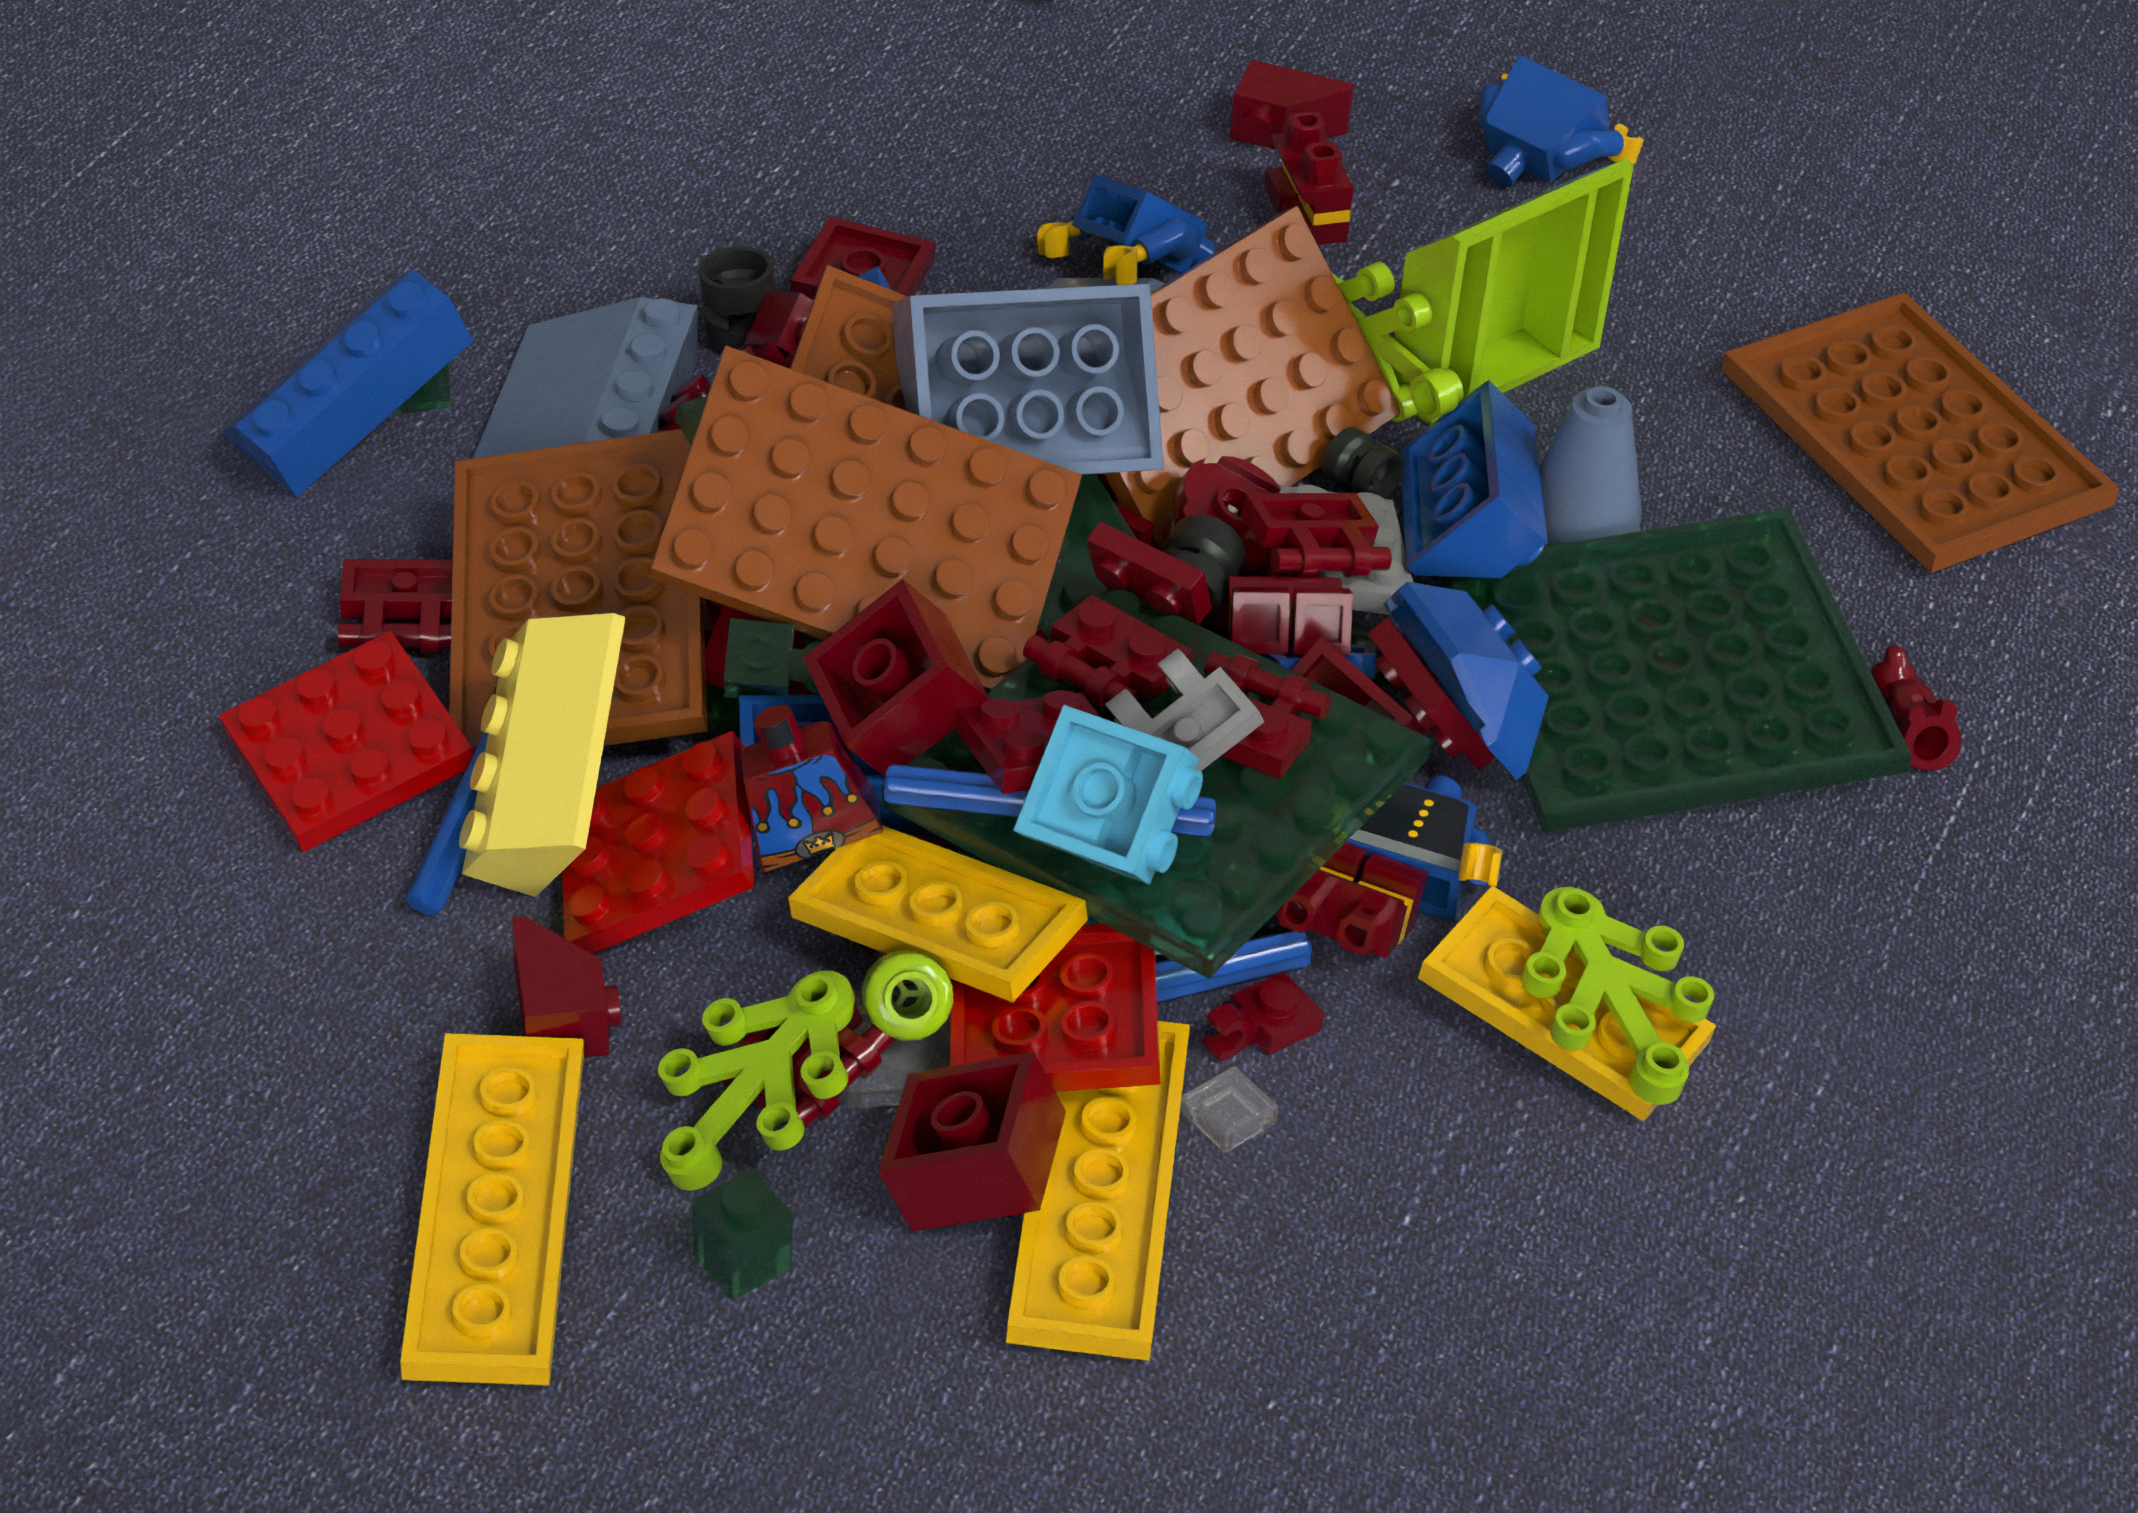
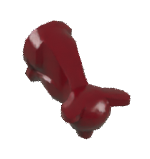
M1890 645L1886 648L1884 659L1873 664L1867 677L1866 685L1848 687L1847 695L1852 699L1877 701L1889 705L1895 730L1896 748L1913 767L1922 770H1940L1949 766L1959 755L1962 737L1955 720L1958 708L1952 700L1943 698L1937 700L1929 687L1925 685V682L1921 678H1917L1914 666L1911 662L1907 661L1905 650L1900 646Z

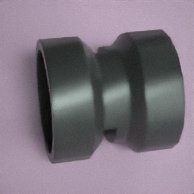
M1348 427L1333 438L1324 453L1321 465L1322 474L1340 487L1351 486L1353 493L1369 492L1377 494L1384 499H1388L1398 487L1405 467L1404 458L1400 453L1385 445L1376 447L1373 444V439L1356 427Z

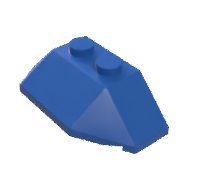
M1407 581L1383 605L1413 646L1419 651L1426 664L1434 672L1437 679L1452 697L1486 747L1512 776L1518 780L1528 770L1549 695L1534 677L1542 669V666L1520 639L1512 645L1508 643L1507 639L1516 632L1493 604L1483 611L1465 591Z

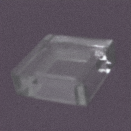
M1236 1066L1229 1068L1184 1094L1181 1104V1112L1224 1153L1276 1124L1279 1106Z

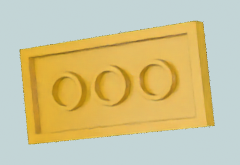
M883 825L882 833L836 848L788 897L791 916L794 919L885 954L895 950H914L933 958L946 970L950 979L1010 1002H1014L1088 921L1086 900Z
M1491 886L1423 961L1418 979L1644 1122L1657 1107V1104L1644 1101L1632 1090L1629 1083V1074L1636 1059V1054L1603 996L1594 1014L1596 1025L1586 1047L1580 1050H1568L1556 1044L1551 1037L1550 1028L1557 1010L1562 1005L1569 1004L1586 968L1576 950L1569 952L1564 962L1566 975L1557 995L1551 998H1538L1528 993L1521 982L1528 958L1534 953L1540 952L1546 941L1539 914L1494 886ZM1536 972L1541 977L1551 978L1546 973ZM1635 995L1660 1040L1677 1046L1684 1053L1688 1066H1690L1710 1042L1717 1025L1707 1019L1696 1023L1685 1022L1677 1018L1670 1009ZM1565 1024L1571 1029L1581 1030L1578 1026L1574 1024Z

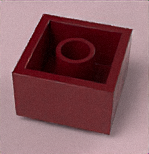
M903 578L803 657L805 665L845 746L884 776L890 765H909L957 727L958 709L981 706L985 701L990 700L945 613Z
M1034 1051L908 1074L878 1173L911 1231L955 1226L961 1223L1040 1211L1066 1110Z

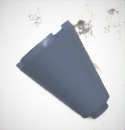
M1597 386L1583 390L1574 397L1539 466L1547 544L1573 554L1588 555L1589 546L1608 545L1606 553L1618 551L1633 541L1640 528L1642 519L1632 406L1627 398L1610 387Z

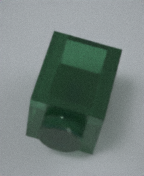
M753 1169L693 1199L692 1255L732 1301L792 1270L793 1213Z

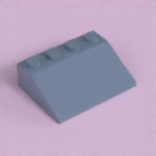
M1150 284L913 295L892 303L896 363L906 411L1082 475L1164 469Z
M637 297L528 325L473 459L657 433L665 420L661 415L662 411L677 400L674 393L691 379L697 362L698 305L674 302L664 298Z

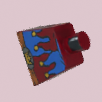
M787 705L770 707L755 717L754 726L761 742L745 747L741 751V759L759 859L764 872L883 832L877 795L831 723L820 721L799 728L791 708Z

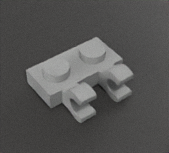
M1178 648L1157 665L1167 676L1166 682L1179 699L1156 717L1151 719L1126 688L1105 704L1115 717V723L1185 747L1199 758L1196 770L1199 771L1205 769L1264 723L1259 710L1221 667L1204 679Z

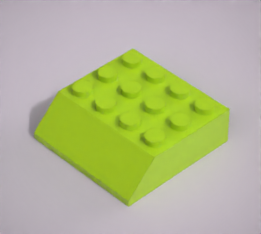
M1623 159L1578 176L1406 253L1400 298L1413 292L1423 294L1431 306L1432 320L1430 324L1412 332H1407L1403 329L1397 330L1394 333V339L1430 369L1438 367L1443 370L1450 369L1454 371L1463 386L1462 400L1488 379L1502 393H1505L1600 348L1634 164L1627 159ZM1391 365L1398 384L1406 383L1410 385L1411 381ZM1419 412L1417 414V416L1421 418L1424 422H1426L1429 426L1440 418L1438 417L1434 420H1429L1423 417Z

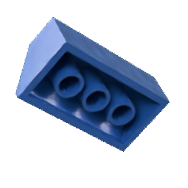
M413 269L397 276L224 428L222 432L227 439L295 497H298L472 343L473 339L451 299Z
M1489 379L1460 401L1454 411L1441 416L1400 449V454L1404 458L1405 464L1402 476L1406 563L1407 568L1414 575L1502 578L1516 566L1523 567L1534 561L1543 550L1544 545L1548 543L1535 425Z

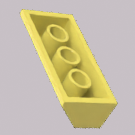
M615 613L528 619L511 639L503 638L498 645L491 668L492 675L499 677L496 694L490 697L481 720V731L488 733L485 752L483 751L477 758L470 779V788L477 791L474 810H471L465 818L459 837L460 848L466 849L463 875L536 897L586 849L625 623L624 616Z

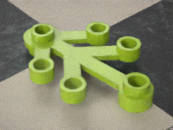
M1378 261L1361 268L1357 272L1356 277L1345 281L1332 273L1390 387L1393 397L1400 406V414L1391 420L1400 423L1417 415L1418 412L1426 419L1434 420L1454 411L1458 402L1463 398V386L1457 374L1450 369L1443 370L1438 367L1430 369L1389 335V333L1400 329L1412 332L1430 324L1432 310L1426 297L1419 292H1413L1396 300L1394 307L1366 316L1352 302L1362 297L1369 301H1376L1391 294L1395 288V281L1389 267L1385 263ZM1391 365L1411 381L1410 385L1406 383L1398 384Z
M1560 887L1550 891L1543 898L1539 908V919L1546 941L1540 952L1534 953L1528 958L1521 977L1522 985L1528 993L1538 998H1551L1557 995L1566 975L1564 962L1571 950L1577 951L1586 967L1569 1004L1562 1005L1556 1012L1550 1028L1552 1039L1556 1044L1568 1050H1580L1586 1047L1596 1025L1594 1014L1603 996L1636 1054V1059L1629 1074V1083L1632 1090L1641 1099L1652 1104L1665 1105L1674 1102L1679 1098L1688 1078V1063L1684 1053L1677 1046L1660 1040L1635 995L1670 1009L1680 1020L1696 1023L1704 1020L1708 1015L1714 1000L1713 988L1705 980L1694 976L1683 977L1677 983H1674L1613 957L1605 945L1608 944L1641 957L1642 962L1653 970L1670 971L1678 964L1684 949V940L1676 930L1667 926H1654L1647 932H1644L1606 916L1602 904L1596 897L1579 888ZM1655 946L1664 947L1669 952L1661 951L1657 949ZM1536 972L1546 973L1551 978L1541 977ZM1684 996L1692 997L1696 999L1699 1003L1691 1002L1687 1000ZM1565 1024H1574L1578 1026L1581 1030L1571 1029Z
M834 971L814 972L798 981L788 996L741 1008L740 1004L734 999H718L705 1009L702 1016V1023L712 1041L718 1045H732L739 1042L746 1033L780 1027L766 1041L697 1058L696 1054L689 1049L679 1048L667 1053L661 1059L658 1066V1074L668 1091L675 1096H687L697 1091L701 1086L736 1077L694 1127H679L670 1132L664 1139L660 1161L676 1187L686 1191H693L706 1187L716 1179L723 1164L716 1144L764 1088L766 1107L758 1115L756 1125L767 1146L773 1150L783 1151L794 1147L802 1139L805 1128L796 1111L792 1055L808 1037L811 1055L802 1064L801 1076L810 1093L817 1098L828 1099L844 1090L848 1083V1073L840 1060L838 1032L850 1022L855 1001L853 988L845 976ZM733 1018L729 1023L719 1026L724 1020ZM689 1068L683 1075L675 1077L680 1070ZM832 1070L828 1076L817 1079L821 1073ZM789 1121L782 1129L773 1131L774 1127L778 1124Z

